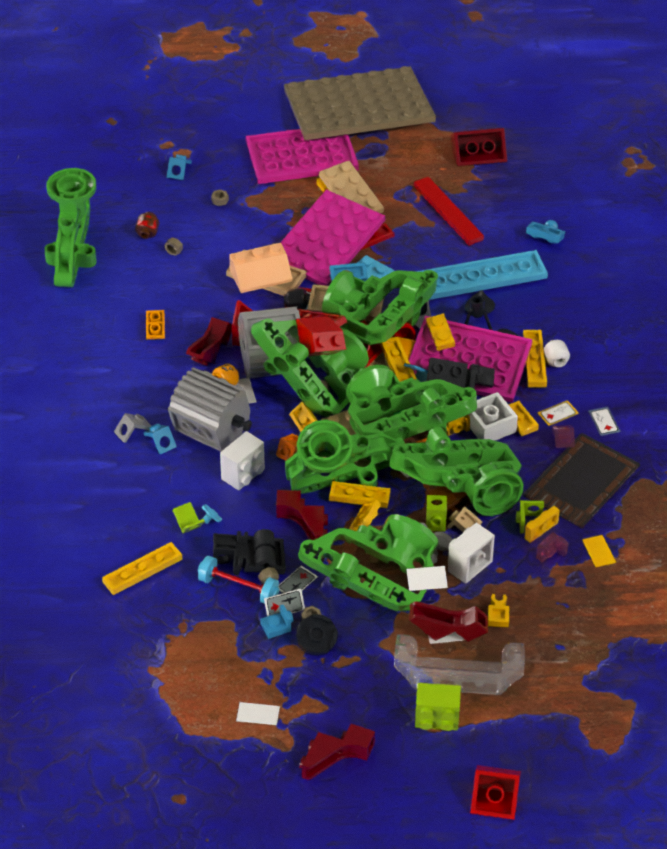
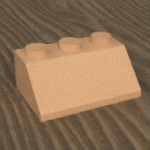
M281 243L229 254L230 271L241 293L292 282L287 254Z

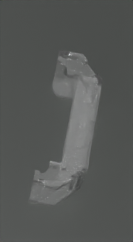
M397 634L394 667L403 674L414 689H417V683L461 685V692L501 695L511 684L524 676V643L512 642L505 645L502 650V663L417 657L418 644L414 637Z

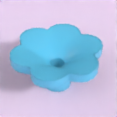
M207 504L202 506V509L206 512L202 519L205 520L206 524L212 519L218 523L222 521V518L215 510L211 509Z

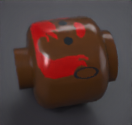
M151 212L140 214L135 225L136 233L144 239L153 238L156 236L159 228V219Z

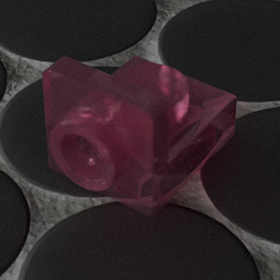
M572 425L552 426L556 448L575 446L574 427Z
M552 532L538 545L536 558L544 562L548 557L551 558L555 552L565 557L568 552L569 543L563 537Z

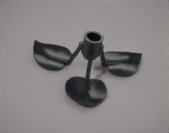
M483 290L477 292L465 304V311L468 314L464 324L468 325L471 315L475 318H480L484 315L489 330H493L487 314L495 309V303ZM508 329L497 330L498 332L518 336L516 333Z

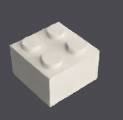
M498 392L478 399L477 409L468 414L470 416V429L478 439H491L495 441L517 431L518 416Z
M246 431L221 451V479L239 491L242 487L248 485L254 477L261 474L265 469L264 442Z
M478 523L466 528L463 534L457 539H453L448 546V572L465 584L468 583L493 562L495 535Z

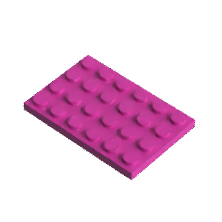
M295 129L246 136V144L258 184L317 177L320 171L346 161H350L357 171L359 170V164L348 134L304 140L301 130Z
M326 189L280 243L287 254L290 266L306 271L305 279L318 285L329 286L331 284L329 266L349 264L383 224L385 215Z
M425 315L409 358L410 364L428 370L430 358L466 363L468 364L467 369L472 364L495 369L493 387L475 385L476 394L489 396L498 392L505 401L513 403L532 346V339L447 320L455 340V347L437 351L426 323V318L430 316Z

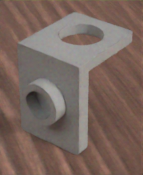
M125 413L114 432L126 443L135 428L150 430L149 427L151 425L140 414ZM126 424L128 430L127 433L123 435L121 429L122 426Z

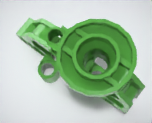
M65 168L55 172L46 182L47 193L51 199L59 203L60 214L56 242L47 244L44 251L46 263L55 266L54 285L58 287H74L78 268H91L97 263L95 248L89 244H84L89 226L90 198L94 195L97 188L96 179L92 173L79 168Z
M342 270L332 280L326 291L322 312L345 316L347 322L340 326V328L353 333L360 341L368 345L382 343L390 339L406 322L412 326L417 323L421 307L436 291L438 274L432 270H425L423 272L397 270L382 278L371 275L366 281L354 277L352 272ZM400 288L399 295L388 305V308L382 314L380 313L368 325L360 322L366 319L371 310L393 289Z
M266 318L254 323L251 327L253 337L269 357L263 364L265 370L271 375L281 373L304 404L313 413L323 417L339 414L349 403L346 396L347 386L350 380L367 366L369 360L368 352L363 343L353 333L343 328L341 329L344 334L346 350L332 355L309 356L308 349L303 344H300L296 320L274 322L272 319ZM288 331L298 342L292 344L285 333ZM307 357L316 368L321 367L328 374L324 379L339 397L337 401L306 363L305 359Z
M377 364L360 370L350 380L346 390V396L350 403L348 413L351 416L349 420L350 425L356 434L359 433L365 436L383 433L393 438L401 437L404 440L425 431L429 433L434 427H442L446 432V423L464 417L477 409L476 390L471 387L463 388L441 379L420 382L417 379L409 378L400 382L394 372L385 365ZM402 409H405V410L401 411V413L392 416V415H393L394 413H396L397 411L402 410Z
M330 420L314 421L301 431L297 440V452L285 461L286 479L291 482V490H300L301 494L330 487L332 481L345 482L354 478L358 479L360 485L377 487V471L390 467L389 463L393 447L398 444H405L401 437L393 438L383 433L366 436L359 433L350 435L347 429L338 422ZM366 458L370 461V464L366 467H359L354 462ZM329 473L328 476H322L321 474ZM371 477L373 480L366 481L364 478Z
M434 427L429 431L426 442L398 444L393 447L389 463L392 469L402 471L423 484L446 486L452 493L465 492L474 509L482 515L495 516L506 512L519 501L523 493V482L518 474L522 465L505 443L491 439L451 441L442 427Z
M391 514L387 517L381 530L370 525L368 527L360 525L357 531L337 528L314 541L305 540L300 545L299 559L309 567L330 577V583L334 587L341 590H346L348 587L394 611H410V603L415 601L421 602L426 590H420L419 594H415L360 565V560L344 552L340 554L332 550L331 546L337 540H343L349 544L353 543L364 549L369 555L386 564L389 561L396 562L400 565L399 570L407 574L406 569L415 568L413 562H419L422 568L434 567L431 556L438 545V538L421 523L406 516ZM383 543L386 549H379L376 544ZM310 549L311 552H309V554H306L305 551ZM328 558L330 559L331 564L326 565L321 561V559ZM362 578L366 579L364 583L360 582ZM398 597L402 598L400 603L396 601Z

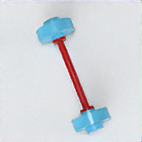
M206 556L199 564V581L209 583L216 575L259 590L261 594L260 602L264 604V598L279 595V581L271 577L264 584L258 585L219 571L217 559L214 557Z

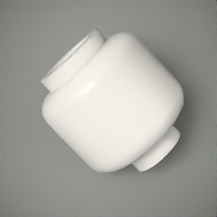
M551 340L543 349L544 356L552 367H562L570 358L568 348L562 340Z

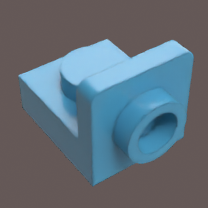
M284 604L279 606L280 613L260 619L261 626L268 639L291 632V623L294 620L291 611H287Z

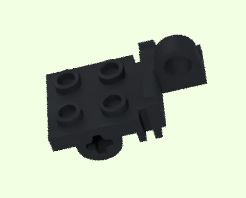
M430 358L426 381L441 379L463 388L471 387L474 389L475 385L492 388L495 369L482 367L477 364H472L467 369L468 364Z
M258 530L254 536H248V532L241 536V531H238L237 535L217 533L213 535V557L217 559V564H227L233 560L234 575L240 574L241 567H244V572L260 573L262 570L271 567L275 568L278 574H285L284 539L274 538V533L271 530Z

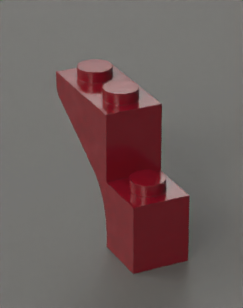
M211 317L204 335L188 347L186 354L192 356L191 360L206 366L208 363L215 364L221 344L226 346L232 332V324Z
M277 490V518L290 519L298 523L309 540L314 541L328 533V529H324V526H328V514H324V506L305 505V499H301L300 490Z
M419 601L410 603V621L435 641L453 632H456L467 642L488 633V616L476 606L466 610L451 611Z
M350 724L348 730H344L341 739L318 732L315 740L311 739L307 756H303L299 767L302 769V778L310 780L344 758H360L367 761L375 745V731Z

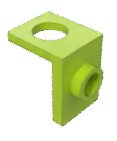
M427 495V528L431 531L445 532L447 496ZM434 500H439L442 502V504L434 505L431 502Z
M520 501L519 511H516V523H519L520 534H524L525 516H540L544 509V501ZM530 506L539 507L537 511L528 510Z
M191 502L172 510L182 534L200 528L205 522L204 519H198Z

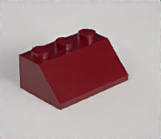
M504 128L462 131L451 134L452 150L457 166L507 162Z

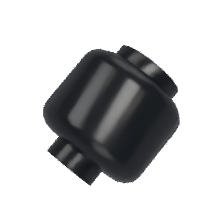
M304 288L289 289L287 294H284V306L305 310L309 303L310 294H307Z

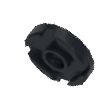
M310 615V617L301 620L297 627V643L304 652L310 655L320 656L327 654L334 648L337 642V628L332 620L324 615Z

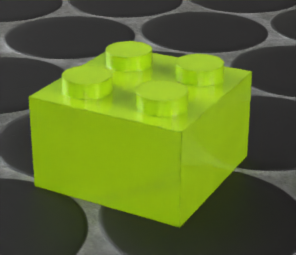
M417 683L415 728L424 730L442 729L444 731L458 730L461 685Z

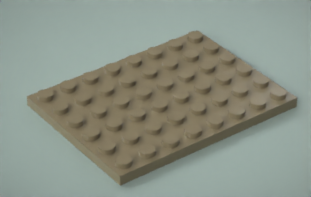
M411 67L388 68L382 71L354 73L353 75H339L332 78L324 77L317 80L309 79L303 82L284 84L285 94L304 140L436 122V116Z

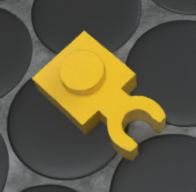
M492 594L491 605L488 606V626L509 627V606H506V595L503 594V599L498 601L495 599V594Z

